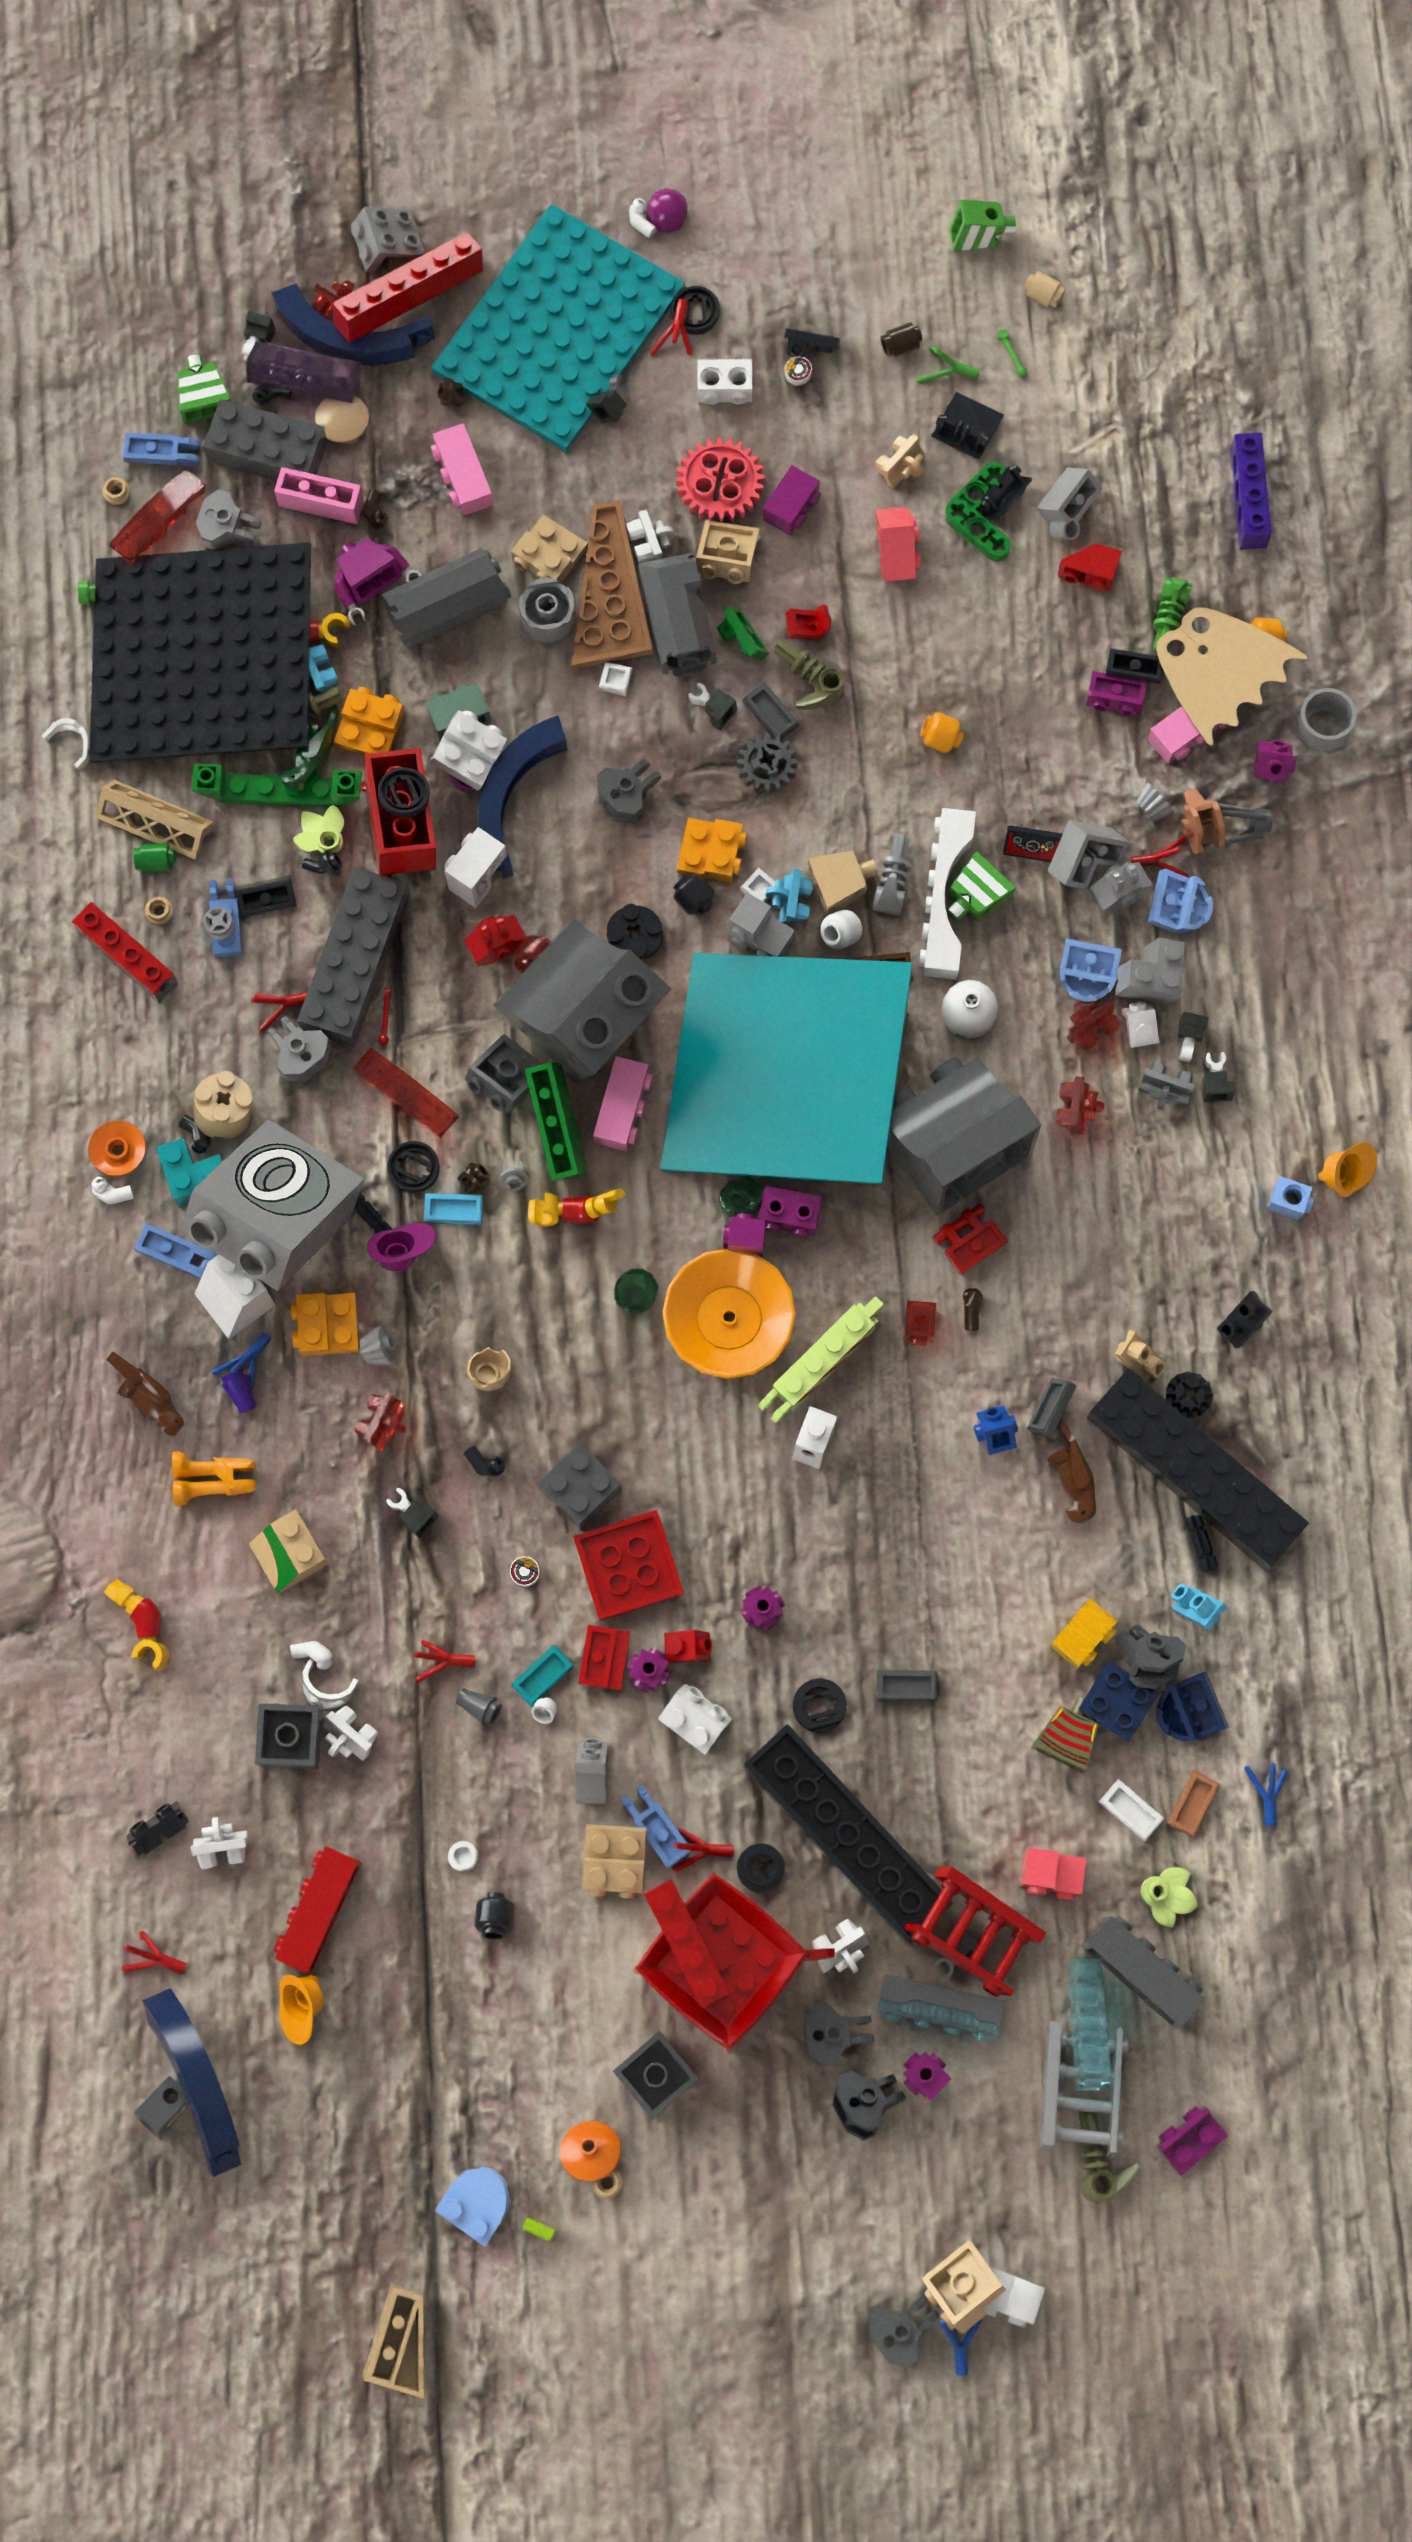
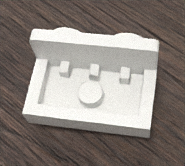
M684 1684L672 1697L658 1720L706 1755L723 1730L730 1724L732 1718L727 1715V1712L721 1706L712 1704L703 1697L700 1690Z

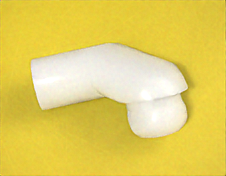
M310 1641L290 1645L293 1660L310 1657L317 1662V1668L324 1670L331 1667V1651L319 1642Z

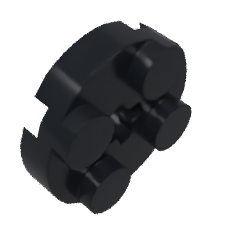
M627 904L622 909L616 911L610 918L607 925V940L609 944L623 950L630 949L640 959H648L659 950L662 944V923L651 909L641 905ZM636 927L639 928L642 936L640 938L635 936L633 939H630V932L628 930Z

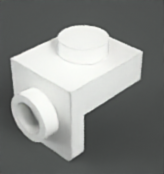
M1142 1001L1129 1004V1008L1122 1009L1123 1016L1126 1018L1129 1046L1131 1048L1159 1043L1156 1012L1150 1004Z

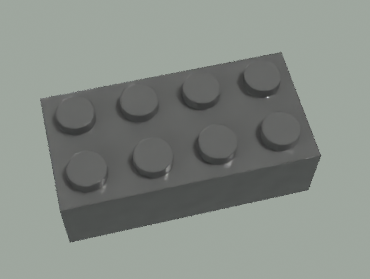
M220 399L203 448L207 461L210 463L277 481L281 467L316 475L328 441L323 426Z
M1112 1916L1106 1918L1082 1947L1173 2028L1183 2027L1206 2000L1201 1995L1203 1989L1192 1979L1184 1980L1177 1974L1180 1969L1168 1958L1160 1959L1153 1952L1156 1948L1144 1937L1137 1939L1130 1932L1132 1930L1131 1925L1120 1916L1117 1918Z

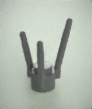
M1218 803L1222 816L1246 818L1247 829H1252L1250 833L1225 839V845L1252 838H1263V832L1271 831L1272 811L1270 809L1246 808Z

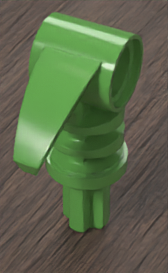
M1175 577L1165 578L1159 600L1161 603L1157 619L1153 623V629L1157 632L1153 645V652L1157 653V641L1167 631L1177 630L1181 626L1182 615L1187 607L1192 583H1189L1187 580ZM1170 641V642L1168 643V645H1167V651H1168V652H1169V650H1170V646H1171V642H1172V641Z

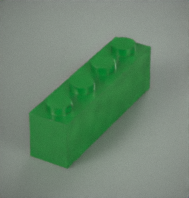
M549 1062L525 1069L551 1180L564 1181L589 1174L562 1063Z

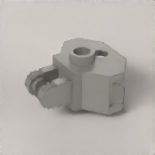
M220 489L204 498L196 521L206 550L223 549L229 544L236 545L237 541L251 545L255 544L258 537L252 532L242 530V527L260 529L263 523L257 517L242 513L241 508L235 507L230 492Z
M1128 862L1122 866L1116 864L1105 871V875L1090 886L1089 892L1091 896L1095 895L1101 905V913L1107 914L1133 904L1149 892L1153 885L1139 862L1130 864Z
M284 1016L281 1022L284 1028L291 1033L290 1035L282 1039L278 1031L273 1027L267 1030V1033L280 1050L277 1068L288 1083L306 1082L328 1064L332 1047L329 1044V1039L321 1030L303 1031L300 1027L296 1028L288 1017Z

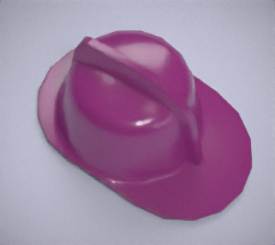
M408 1224L377 1233L369 1240L367 1251L371 1258L380 1262L382 1268L392 1272H400L411 1267L418 1256L425 1254L433 1246L436 1234L433 1228L427 1224Z

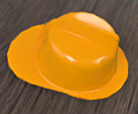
M1361 1142L1346 1151L1335 1152L1329 1155L1324 1163L1323 1170L1318 1174V1179L1324 1181L1330 1189L1336 1190L1340 1197L1346 1198L1364 1187L1374 1176L1377 1167L1375 1148L1370 1143Z
M287 1974L279 1982L280 2023L287 2038L294 2044L302 2045L308 2042L312 2035L313 2018L322 2010L324 1996L316 1975L297 1978L294 1975Z

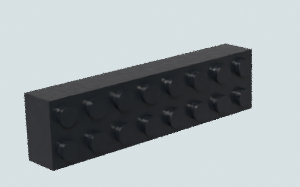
M1129 1369L1124 1372L1087 1416L1090 1422L1195 1512L1201 1515L1202 1518L1265 1572L1275 1564L1309 1524L1307 1520Z
M788 1724L785 1725L743 1765V1768L901 1940L909 1946L913 1942L911 1939L913 1935L904 1929L907 1924L922 1926L942 1890ZM950 1900L945 1911L953 1904L952 1900Z

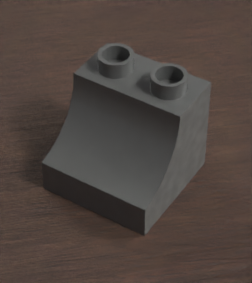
M574 918L557 934L493 1006L553 1062L562 1063L563 1071L577 1083L595 1074L670 992L671 988L630 949L623 950L605 942Z
M958 1057L944 1062L930 1074L934 1085L918 1095H915L910 1087L895 1093L888 1146L936 1216L1031 1157L1042 1125L1023 1097H1017L1007 1091L990 1073L979 1057L966 1065H963Z

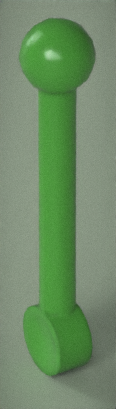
M1002 329L998 332V339L1004 342L1017 368V376L1024 378L1028 373L1027 369L1022 367L1008 340V331Z

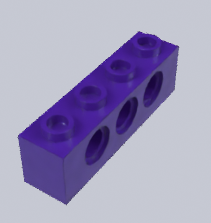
M1262 433L1234 434L1230 454L1239 550L1267 548L1272 531Z

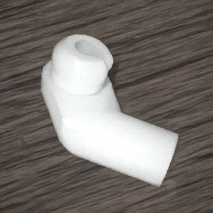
M641 198L635 199L629 209L630 224L651 239L656 233L657 227L646 220V201Z
M97 1177L92 1181L93 1194L106 1204L112 1205L134 1199L131 1185L116 1189L107 1183L103 1177Z

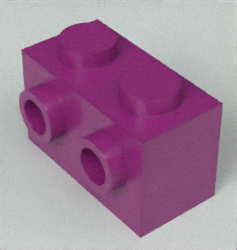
M765 1186L759 1219L766 1220L765 1231L780 1233V1230L792 1232L793 1236L799 1238H808L809 1235L815 1236L822 1196Z
M737 1214V1217H731L730 1226L724 1225L723 1249L756 1253L763 1258L766 1220L754 1219V1216L751 1214Z

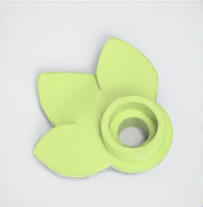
M332 805L327 809L323 817L312 812H302L301 826L303 832L293 838L295 844L306 852L319 851L321 854L325 850H328L331 854L333 852L336 854L340 852L343 847L341 832L345 826L344 817L340 810ZM327 840L335 841L332 846L325 845Z
M1177 1867L1167 1868L1159 1877L1147 1878L1141 1886L1143 1901L1151 1906L1153 1918L1163 1926L1173 1927L1176 1914L1190 1913L1197 1908L1195 1895L1185 1887L1190 1877V1872L1186 1869ZM1156 1886H1158L1160 1889V1895L1158 1897H1156L1153 1893V1890Z

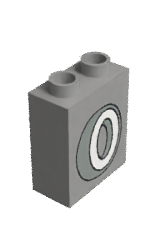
M268 1119L193 1189L181 1231L188 1234L198 1246L211 1249L237 1265L247 1277L261 1280L279 1291L351 1218L364 1178Z

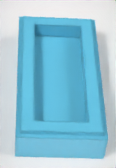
M425 1193V1224L482 1225L483 1195Z

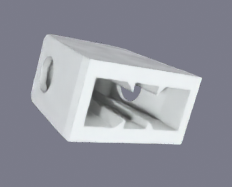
M810 1406L796 1441L792 1460L820 1469L839 1417ZM803 1450L812 1452L814 1455L808 1454V1453L804 1452Z

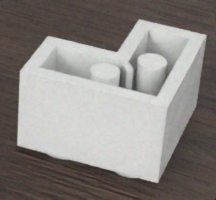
M479 827L473 834L469 833L464 838L461 850L457 855H451L444 866L449 890L474 908H477L492 888L491 876L507 857L506 846Z

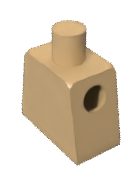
M853 851L808 859V870L826 916L866 895L867 885L865 880L878 875L873 859L858 864Z

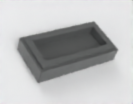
M765 682L743 698V703L774 739L777 735H780L781 740L799 727V722Z
M1051 1378L1027 1429L1033 1434L1052 1437L1077 1385L1068 1380Z
M877 1670V1701H937L936 1671Z

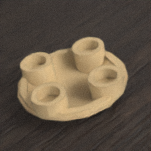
M338 393L330 395L321 402L316 410L315 421L316 425L324 427L327 439L332 442L351 445L359 440V436L367 428L369 414L367 406L360 398L352 394Z

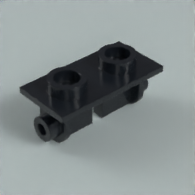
M1015 464L1012 467L1008 466L997 479L1002 488L999 489L996 484H993L985 495L981 497V503L979 504L981 509H983L981 515L999 519L1006 514L1016 498L1024 493L1032 478L1021 476L1022 470L1019 466Z
M177 1801L171 1805L169 1803L162 1805L155 1811L154 1817L146 1822L141 1820L129 1829L130 1833L126 1835L129 1845L136 1842L132 1847L138 1856L143 1853L145 1855L163 1843L157 1834L160 1831H163L167 1839L186 1828L185 1824L189 1820L184 1812H181L179 1815L177 1814L180 1812Z

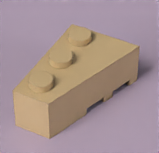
M391 2283L363 2372V2379L373 2384L424 2399L423 2295L421 2292Z

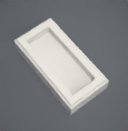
M1119 1779L1116 1780L1098 1802L1143 1842L1149 1838L1165 1819Z

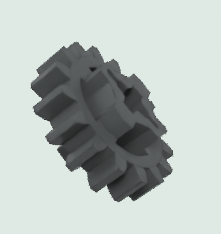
M769 733L765 734V739L763 740L758 735H755V743L753 744L746 741V750H739V757L741 759L737 760V768L741 769L739 777L746 778L745 786L755 785L754 792L756 793L761 788H764L766 795H769L771 788H774L779 793L781 784L789 787V778H795L796 771L794 769L798 766V760L794 759L796 757L795 749L788 750L790 742L785 741L781 744L780 735L771 740ZM756 752V758L749 763L750 758ZM763 758L765 762L767 761L769 765H772V771L766 763H763ZM786 764L784 771L780 775H778L779 769L784 768V765Z

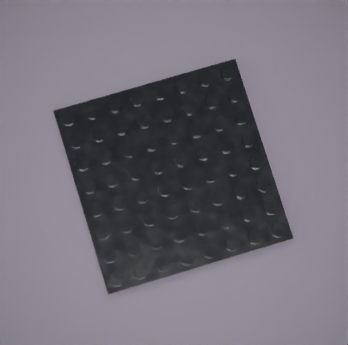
M310 542L96 559L90 763L308 748Z

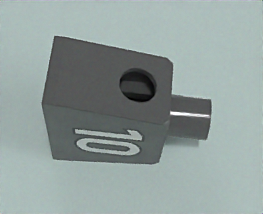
M171 2076L167 2077L135 2111L137 2119L159 2140L189 2107L179 2079L175 2081ZM171 2094L178 2096V2100L175 2103H167L166 2098Z

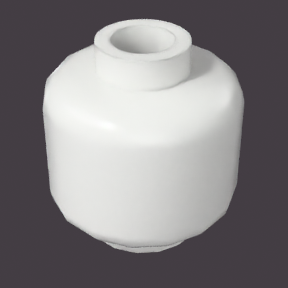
M840 910L828 915L823 920L820 932L826 945L832 949L840 950L859 941L862 935V924L858 916L852 911Z

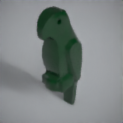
M337 705L332 706L327 725L322 729L318 725H309L308 748L297 749L295 767L288 771L285 769L281 775L283 784L288 789L295 791L303 790L327 764L336 731L339 713Z

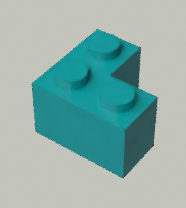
M184 1138L156 1147L173 1200L178 1208L189 1204L193 1189L223 1162L220 1154L194 1163Z

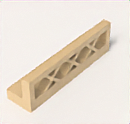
M112 780L102 787L95 818L157 844L169 843L170 849H175L176 852L192 859L199 857L203 838L212 831L214 821L116 780ZM107 801L117 806L120 815L113 816L105 812ZM133 812L140 814L146 825L141 827L134 825L129 814ZM157 823L166 825L170 836H160L154 825ZM185 833L195 837L193 848L184 846L179 835Z

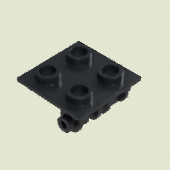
M955 392L944 414L938 416L935 423L937 426L931 437L980 460L1004 414Z

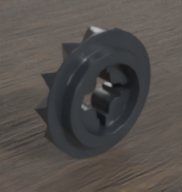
M1190 1371L1177 1374L1167 1385L1166 1401L1186 1418L1202 1415L1211 1405L1213 1393L1210 1382L1206 1381L1201 1374ZM1184 1386L1189 1390L1199 1388L1194 1395L1195 1403L1190 1398L1179 1400L1185 1393Z
M768 1844L751 1845L741 1853L738 1859L737 1873L739 1879L744 1886L755 1892L762 1893L773 1890L784 1877V1859L777 1849ZM754 1856L761 1863L766 1861L768 1863L772 1860V1863L766 1869L768 1880L760 1873L753 1874L752 1876L749 1875L756 1868Z

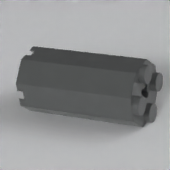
M480 548L382 594L383 602L395 630L402 633L399 637L407 649L507 603L506 599L511 597V593L507 584L501 581L498 575L501 573V568L496 558H492L488 549L484 551Z

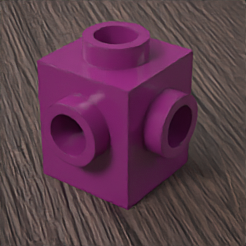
M1273 740L1272 742L1259 741L1253 766L1254 777L1263 778L1270 783L1287 782L1289 772H1295L1297 756H1293L1292 745H1288L1280 740Z
M757 1586L745 1594L747 1598L743 1600L744 1608L740 1611L748 1626L753 1624L757 1631L761 1628H764L766 1631L780 1623L779 1618L783 1617L781 1608L785 1604L777 1590L772 1593L769 1586L764 1589L761 1586ZM765 1601L769 1607L766 1611H760L757 1608V1604Z
M650 1648L649 1652L642 1649L639 1655L634 1653L627 1666V1669L631 1671L629 1678L634 1681L632 1686L646 1693L649 1690L657 1692L659 1686L665 1687L672 1671L668 1670L670 1667L669 1662L665 1660L667 1655L654 1648ZM651 1663L655 1669L651 1674H647L643 1671L644 1665Z
M915 2052L903 2064L907 2069L903 2073L907 2078L903 2082L904 2085L915 2096L921 2093L928 2101L951 2080L949 2075L943 2070L946 2064L934 2052L930 2056L926 2052H923L921 2055ZM923 2068L928 2069L930 2073L927 2080H923L920 2077V2071Z

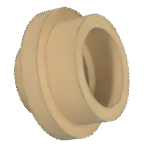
M113 477L104 484L103 496L110 504L119 505L129 498L130 487L125 480ZM115 490H121L119 494L113 495Z
M155 897L146 904L145 915L151 923L162 925L172 918L173 906L166 898ZM157 909H164L162 915H155Z
M615 2169L607 2176L613 2180V2185L610 2189L602 2187V2179L592 2182V2189L597 2196L610 2199L620 2192L622 2177Z

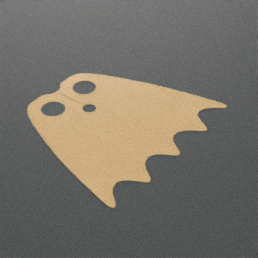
M1197 607L1189 611L1183 617L1181 626L1177 630L1167 631L1157 641L1156 645L1160 664L1176 697L1199 733L1210 746L1213 745L1212 729L1215 725L1221 723L1234 727L1238 726L1237 708L1241 703L1262 704L1260 687L1264 682L1277 681L1283 683L1287 681L1283 669L1285 661L1294 658L1307 659L1304 653L1273 635L1242 620L1203 607ZM1198 617L1206 618L1210 623L1208 631L1205 633L1195 632L1192 628L1194 619ZM1180 640L1185 646L1184 652L1179 656L1169 654L1167 645L1170 641ZM1199 646H1206L1208 648L1207 653L1200 654L1198 652Z

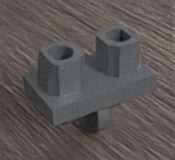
M1153 1062L1149 1069L1146 1068L1138 1091L1149 1094L1150 1098L1159 1100L1157 1109L1162 1110L1165 1103L1174 1106L1176 1104L1184 1107L1188 1106L1195 1084L1192 1083L1193 1075L1191 1073L1180 1071L1175 1078L1166 1075L1167 1067L1158 1062Z

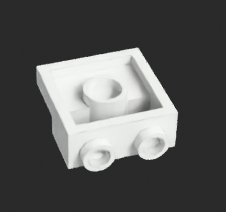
M458 710L449 723L430 763L479 791L507 738L502 736V731L498 727L493 725L485 726L478 722V717L474 713Z

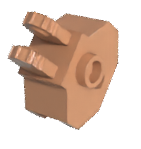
M1189 789L1184 792V819L1181 820V828L1184 835L1188 836L1190 848L1194 855L1203 852V845L1212 842L1215 848L1224 846L1225 825L1217 801L1212 802L1211 799L1204 801L1202 795L1196 789Z

